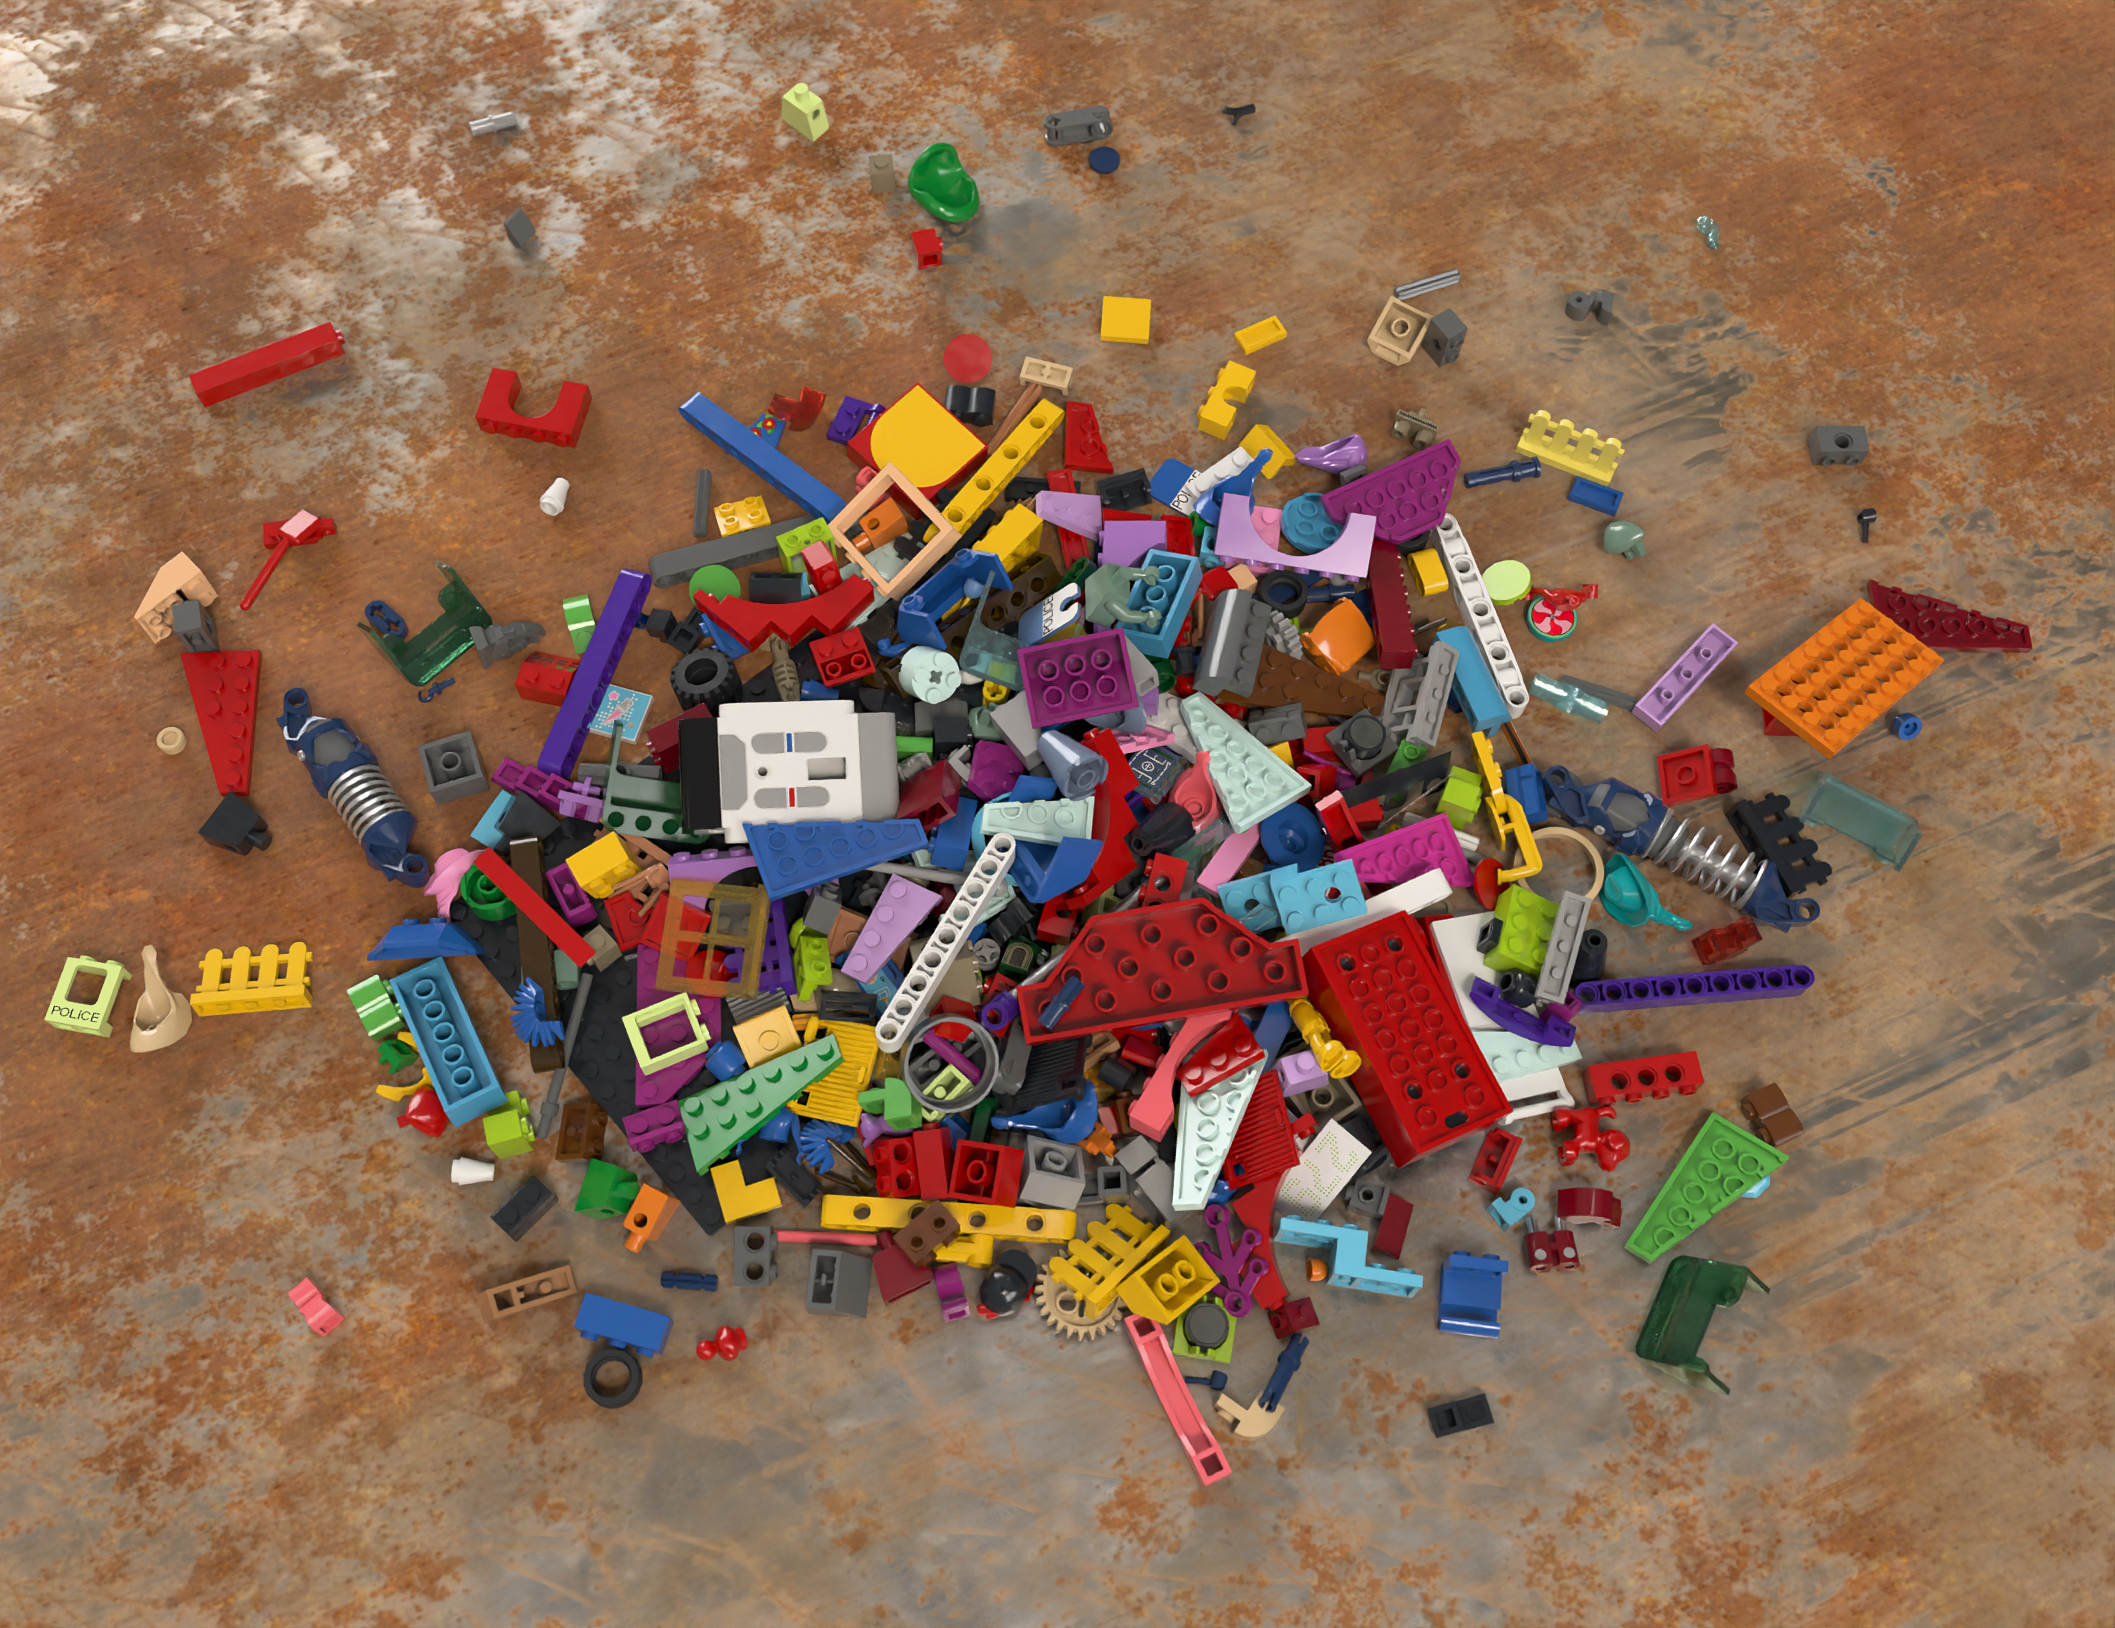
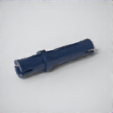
M1300 1333L1292 1334L1285 1351L1280 1353L1277 1359L1278 1365L1261 1398L1258 1400V1405L1261 1409H1263L1266 1402H1269L1265 1409L1266 1412L1273 1413L1276 1411L1277 1405L1293 1373L1298 1371L1301 1366L1300 1359L1309 1345V1340L1307 1337H1304L1302 1342L1298 1344L1302 1337Z

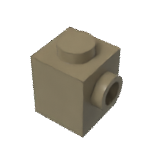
M892 154L869 156L872 193L895 191Z
M598 925L583 937L596 951V954L586 963L589 966L594 964L600 972L622 955L617 943L601 925Z

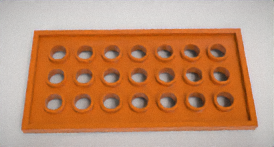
M1860 598L1751 683L1744 693L1830 760L1938 669L1944 662V659L1934 650L1929 649L1917 640L1912 634L1894 623L1892 619L1875 609L1870 603Z

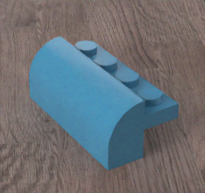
M1458 626L1437 632L1432 645H1434V642L1443 641L1460 651L1451 687L1472 732L1475 733L1483 730L1486 738L1496 735L1501 724L1511 721L1512 717L1470 629L1465 626Z

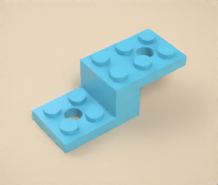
M1352 858L1301 873L1298 863L1218 885V892L1225 913L1242 923L1253 933L1283 925L1286 935L1368 913ZM1330 887H1335L1340 890L1341 894L1336 899H1329L1325 896V891ZM1249 899H1256L1259 901L1260 907L1257 910L1251 911L1244 904Z
M1286 1215V1218L1281 1217L1274 1230V1241L1330 1250L1329 1270L1326 1281L1328 1285L1413 1298L1422 1288L1423 1276L1415 1275L1416 1271L1412 1269L1399 1268L1397 1272L1386 1270V1266L1381 1264H1369V1267H1366L1368 1231H1362L1360 1226L1345 1224L1343 1227L1332 1226V1222L1327 1220H1315V1223L1303 1221L1301 1216Z

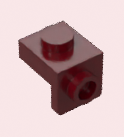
M1310 1297L1285 1302L1274 1312L1272 1310L1268 1311L1271 1326L1277 1339L1320 1325Z

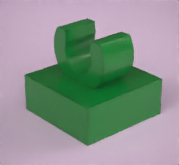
M399 1039L383 1041L377 1049L382 1054L378 1063L380 1065L388 1064L389 1062L392 1064L391 1069L388 1071L389 1074L398 1073L403 1067L413 1065L419 1057L405 1042Z

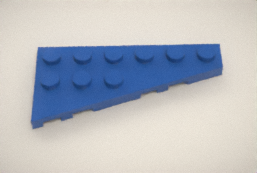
M919 819L885 820L884 822L860 820L856 821V823H841V821L797 822L796 824L778 825V823H768V825L742 824L770 902L929 847Z

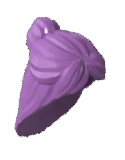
M1353 433L1346 438L1339 439L1322 447L1302 449L1296 453L1295 459L1304 465L1340 475L1339 473L1362 464L1365 466L1368 460V451L1364 440Z

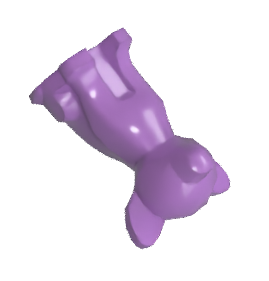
M869 1113L860 1115L862 1121L860 1126L861 1134L866 1138L862 1144L864 1148L869 1146L881 1134L906 1137L913 1135L914 1131L922 1130V1127L894 1131L884 1120V1114L879 1118Z

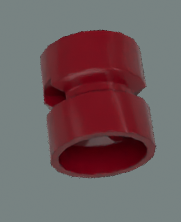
M1726 748L1712 749L1717 794L1731 793L1738 788L1736 774L1733 773L1735 768L1733 751Z

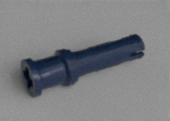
M1533 456L1530 460L1520 462L1513 460L1508 465L1464 473V484L1467 489L1502 481L1511 480L1516 483L1520 482L1523 478H1540V461L1537 456Z

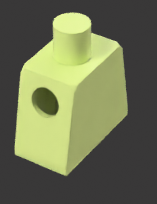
M805 83L796 84L783 96L782 120L813 142L829 129L823 101L809 91Z

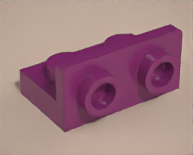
M677 1099L622 1118L629 1139L628 1144L633 1152L644 1153L655 1148L656 1144L664 1141L666 1143H673L682 1139V1135L686 1134Z

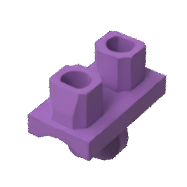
M586 777L584 784L574 782L573 790L582 791V795L559 790L558 798L561 799L559 814L575 817L577 805L582 804L588 806L584 820L599 823V819L602 817L603 800L588 796L589 793L599 796L601 788L591 786L592 778Z

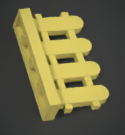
M1544 410L1537 411L1536 415L1530 414L1528 422L1532 423L1530 429L1525 427L1515 452L1530 458L1537 456L1540 462L1608 487L1618 465L1614 460L1616 456L1621 458L1625 451L1620 448L1622 444L1618 439L1609 438L1606 442L1597 439L1598 433L1595 430L1585 429L1583 433L1573 430V422L1566 419L1561 420L1557 424L1550 421L1551 415ZM1546 429L1555 432L1553 438L1544 435ZM1569 438L1579 441L1577 447L1567 444ZM1593 447L1602 450L1600 456L1590 453Z

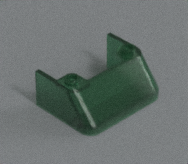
M438 560L433 564L449 583L441 589L438 595V602L445 612L405 644L395 634H387L380 638L372 628L359 622L356 625L377 652L407 682L417 687L428 684L474 646L469 627L481 626L483 629H486L493 625L489 614L455 570Z
M1687 1255L1678 1256L1668 1266L1636 1343V1354L1647 1364L1690 1386L1729 1395L1730 1389L1710 1372V1366L1704 1359L1696 1357L1716 1307L1730 1308L1740 1300L1743 1290L1769 1294L1770 1288L1746 1266Z

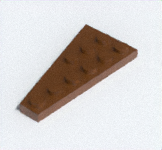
M1263 644L1252 694L1246 698L1223 689L1217 696L1215 703H1234L1240 707H1248V705L1263 707L1265 710L1302 702L1304 713H1315L1321 717H1328L1329 715L1339 716L1349 720L1365 708L1373 717L1379 716L1385 697Z

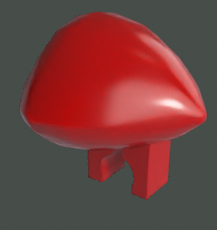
M423 1086L414 1093L406 1109V1114L397 1117L400 1128L411 1125L427 1136L439 1138L446 1130L449 1118L443 1109L436 1090Z

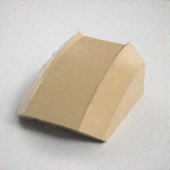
M1391 296L1367 339L1372 353L1397 366L1410 362L1425 339L1430 320L1434 316L1421 312L1401 302L1400 299Z

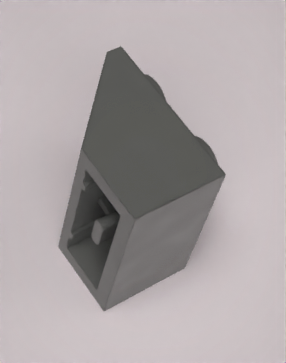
M812 1249L805 1304L807 1313L866 1319L873 1260L842 1251Z

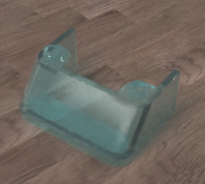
M1824 771L1819 772L1799 812L1801 822L1812 827H1816L1817 824L1821 826L1825 824L1872 848L1873 852L1876 853L1875 858L1886 865L1893 863L1894 870L1900 872L1922 837L1918 820L1913 816Z

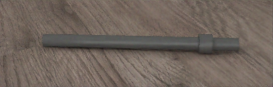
M582 973L566 1028L565 1040H563L565 1068L554 1070L546 1102H542L539 1114H542L536 1133V1137L547 1139L552 1119L557 1116L559 1106H557L558 1098L593 979V975Z

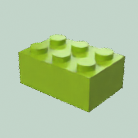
M1515 884L1504 891L1497 898L1493 919L1497 918L1503 921L1499 944L1485 954L1483 965L1502 974L1510 969L1519 968L1536 976L1539 981L1559 905Z

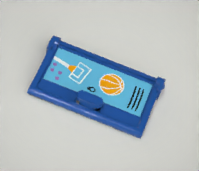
M852 949L838 956L834 960L835 963L843 968ZM892 958L868 985L855 980L861 993L877 995L875 1015L879 1021L906 979Z

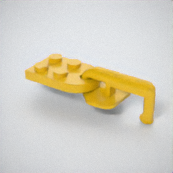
M1482 731L1472 734L1471 754L1478 774L1483 776L1481 782L1487 796L1484 799L1494 837L1499 850L1504 851L1506 843L1505 834L1514 832L1525 863L1523 866L1501 871V869H1498V885H1501V883L1536 875L1542 870L1543 865L1523 808L1517 800L1503 793L1500 780L1502 773L1498 762L1493 763L1491 754L1494 752L1489 738L1485 739ZM1507 812L1511 823L1505 824L1503 817L1499 818V815Z

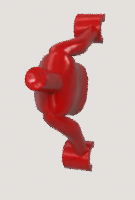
M1583 584V588L1580 591L1569 588H1556L1550 591L1546 588H1535L1531 585V590L1522 600H1533V594L1541 595L1553 605L1555 610L1572 611L1577 609L1587 599L1598 598V584Z

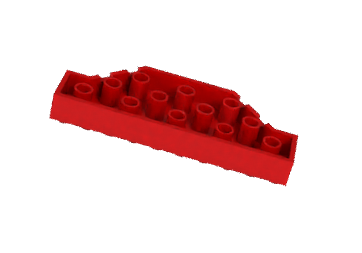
M1204 897L1091 916L1045 982L1016 987L1026 1046L1306 998L1309 995L1299 940L1297 938L1269 943L1251 932L1229 914H1225L1212 905L1213 903ZM1070 977L1078 978L1085 985L1084 989L1070 1005L1069 1008L1071 1010L1069 1012L1066 1011L1053 1027V1030L1050 1031L1037 1020L1038 1017L1042 1015L1053 999L1051 997L1053 995L1056 997Z

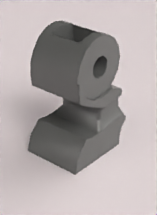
M1602 290L1600 292L1591 291L1590 295H1587L1584 292L1575 291L1569 295L1568 303L1565 307L1567 317L1575 321H1584L1588 314L1594 310L1598 313V321L1608 326L1613 311L1612 293Z

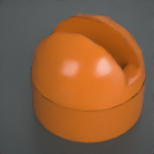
M1307 1258L1305 1266L1307 1280L1320 1281L1324 1279L1329 1270L1327 1263L1320 1258Z

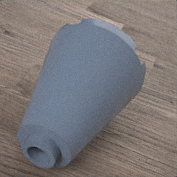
M1056 730L1044 732L1040 736L1037 749L1063 796L1074 802L1084 800L1096 792L1093 788L1098 782L1103 784L1108 774V763L1102 755Z

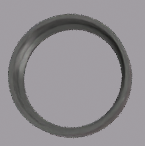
M955 1013L938 1014L919 1023L906 1038L900 1055L901 1076L911 1094L926 1107L944 1113H954L969 1109L984 1099L995 1083L999 1068L998 1051L991 1035L974 1020ZM941 1022H958L970 1027L980 1037L986 1054L985 1069L980 1081L970 1092L952 1100H938L923 1094L913 1083L908 1067L909 1055L917 1039L927 1029Z

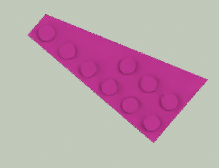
M1446 812L1333 855L1336 863L1352 858L1359 882L1404 884L1432 870L1441 868L1450 888H1474V875Z

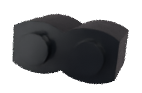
M961 385L947 386L944 406L964 424L971 423L977 427L993 425L996 390L985 387L969 388Z

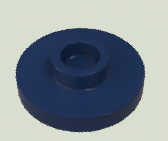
M1098 147L1091 152L1089 164L1097 173L1110 174L1118 169L1120 156L1111 147Z

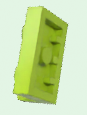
M800 936L792 956L798 1001L809 1002L813 990L816 991L818 985L832 984V970L827 939Z

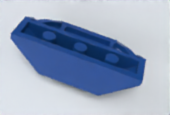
M430 918V924H420V919L403 920V926H393L367 955V961L485 954V948L459 924L447 923V918Z

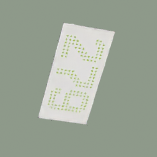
M1331 1118L1299 1158L1301 1165L1295 1166L1290 1170L1280 1190L1276 1208L1284 1215L1301 1216L1303 1221L1314 1223L1372 1152Z

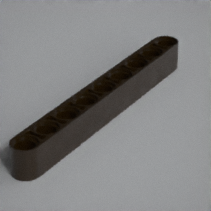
M535 835L511 840L512 870L549 905L544 849L540 836ZM516 905L523 985L528 987L525 980L527 977L543 989L546 1020L561 1022L553 941ZM556 1034L555 1045H550L549 1043L547 1047H544L541 1039L537 1047L532 1046V1038L529 1040L531 1065L535 1074L565 1068L564 1043Z

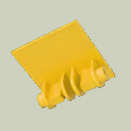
M762 496L748 497L742 501L724 503L719 507L713 508L722 538L738 534L740 531L742 533L744 530L750 531L752 528L757 529L771 525Z

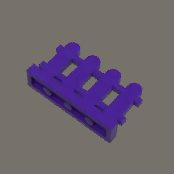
M764 896L757 897L758 900L764 901L769 914L768 918L773 917V922L767 923L763 948L743 952V947L759 943H723L725 948L735 949V954L728 955L724 960L727 971L731 973L738 972V977L728 981L727 989L730 995L741 996L742 1000L749 999V994L766 990H769L770 994L777 993V988L780 987L784 988L787 996L795 995L797 990L784 897L771 902L769 899L765 900ZM776 940L777 945L771 946V941ZM774 964H779L780 969L774 970ZM766 966L765 972L746 975V970Z

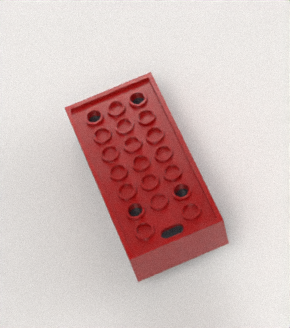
M1406 910L1313 946L1302 957L1309 991L1308 996L1315 1010L1325 1019L1330 1029L1331 1040L1340 1041L1346 1051H1356L1361 1058L1360 1067L1349 1076L1397 1169L1486 1130L1514 1112Z

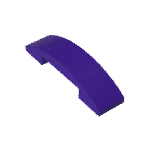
M1477 976L1474 978L1469 996L1475 1005L1492 1021L1520 1037L1537 1043L1558 1047H1571L1574 1041L1576 1026L1552 1014L1547 1021H1544L1500 999L1501 988Z

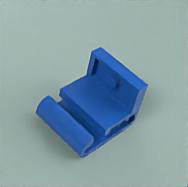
M1454 1251L1453 1254H1450L1441 1263L1438 1332L1497 1339L1500 1331V1323H1497V1311L1501 1310L1502 1278L1508 1273L1509 1261L1500 1260V1256L1493 1254H1484L1482 1258L1472 1257L1471 1253L1467 1251Z

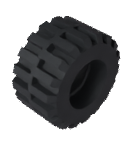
M704 648L701 651L696 649L693 650L694 653L684 655L683 660L677 661V667H674L671 671L673 675L670 677L671 686L684 711L705 703L710 714L714 717L715 714H719V705L730 704L739 700L738 694L742 693V682L732 659L729 658L726 652L721 653L720 649L717 648L713 650Z

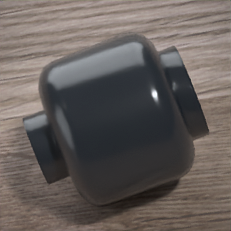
M1519 968L1510 969L1503 973L1498 981V987L1501 988L1499 995L1510 1004L1519 1008H1527L1538 999L1534 997L1538 979L1536 976Z

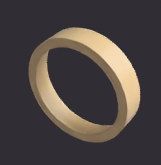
M1547 827L1533 832L1534 841L1541 838H1560L1575 844L1588 856L1595 871V882L1590 892L1584 897L1591 898L1593 901L1600 891L1604 879L1603 862L1595 846L1586 837L1568 828ZM1519 847L1512 858L1510 869L1522 866L1523 857ZM1525 878L1511 881L1512 885L1515 884L1535 893L1528 886Z

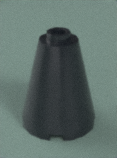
M1173 802L1155 806L1130 834L1129 846L1131 850L1138 856H1154L1156 852L1164 855H1179L1187 851L1193 844L1196 836V829L1193 830L1192 821H1194L1192 815L1185 807Z
M1596 929L1583 931L1569 983L1570 986L1576 988L1580 983L1600 981L1606 969L1608 941L1601 931Z

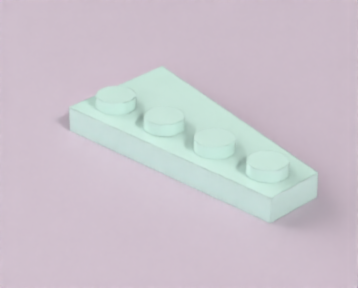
M1095 796L1075 802L1069 798H1063L1060 801L1045 802V800H1034L1032 803L1004 802L984 804L980 834L995 836L998 833H1007L1017 840L1059 846L1063 837L1091 839Z
M1471 1031L1499 1084L1571 1064L1582 1059L1575 1040L1571 1047H1558L1537 1043L1512 1032Z

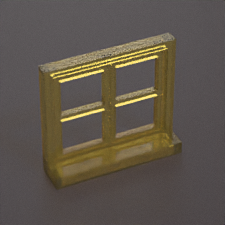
M672 879L655 989L757 1001L771 906L764 885L759 884L758 888ZM685 895L715 899L710 933L680 930ZM721 899L752 903L747 937L716 934ZM678 941L708 944L703 979L673 976ZM714 945L745 948L740 983L709 980Z

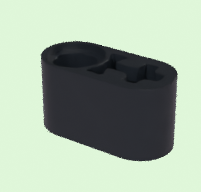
M1117 1050L1106 1059L1098 1072L1097 1078L1122 1093L1135 1080L1142 1064L1121 1057L1122 1052Z

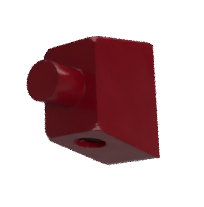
M892 1230L885 1231L876 1237L881 1251L872 1256L885 1306L935 1283V1276L928 1266L924 1268L921 1265L915 1269L893 1242L894 1235Z

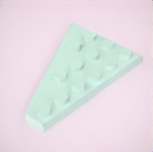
M1200 691L1181 701L1179 709L1198 751H1209L1211 760L1208 763V774L1230 823L1237 834L1249 829L1310 792L1312 785Z

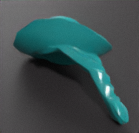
M1617 853L1607 862L1604 868V879L1599 891V897L1606 912L1619 923L1637 927L1651 919L1656 923L1671 925L1682 932L1692 928L1693 924L1690 921L1682 919L1663 908L1659 902L1658 893L1627 856Z

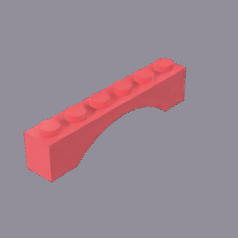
M1239 1010L1183 1019V1028L1180 1032L1176 1031L1170 1040L1169 1046L1171 1048L1166 1055L1162 1054L1159 1057L1155 1067L1157 1071L1154 1076H1149L1145 1080L1142 1087L1143 1094L1140 1099H1135L1129 1107L1128 1115L1131 1128L1161 1142L1174 1120L1172 1088L1176 1072L1191 1050L1200 1042L1215 1034Z
M1137 1314L1125 1318L1123 1327L1201 1488L1204 1489L1229 1476L1232 1470L1183 1380L1159 1322Z

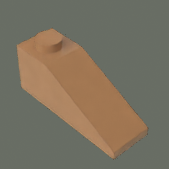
M570 1265L485 1290L476 1297L483 1322L487 1324L578 1292Z

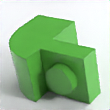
M588 593L563 599L564 613L576 654L586 651L596 628L595 615Z
M885 1078V1089L872 1088L868 1092L858 1093V1104L870 1115L884 1113V1120L894 1131L922 1127L921 1103L911 1094L901 1080Z

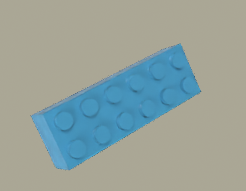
M442 956L389 980L443 1109L452 1124L457 1127L508 1102V1098L454 977Z

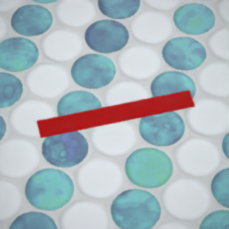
M490 847L473 861L579 968L596 954V951Z

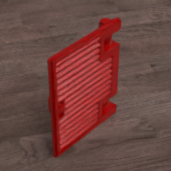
M1276 1069L1260 1075L1222 1165L1224 1180L1229 1183L1230 1190L1301 1165ZM1242 1162L1245 1173L1236 1176L1233 1165Z

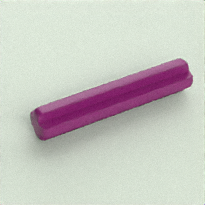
M930 1029L924 1035L923 1041L976 1086L983 1072L943 1037L934 1035L933 1029Z

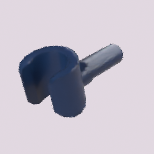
M1213 1370L1210 1379L1185 1376V1384L1204 1385L1213 1390L1221 1391L1225 1388L1228 1377L1223 1372Z

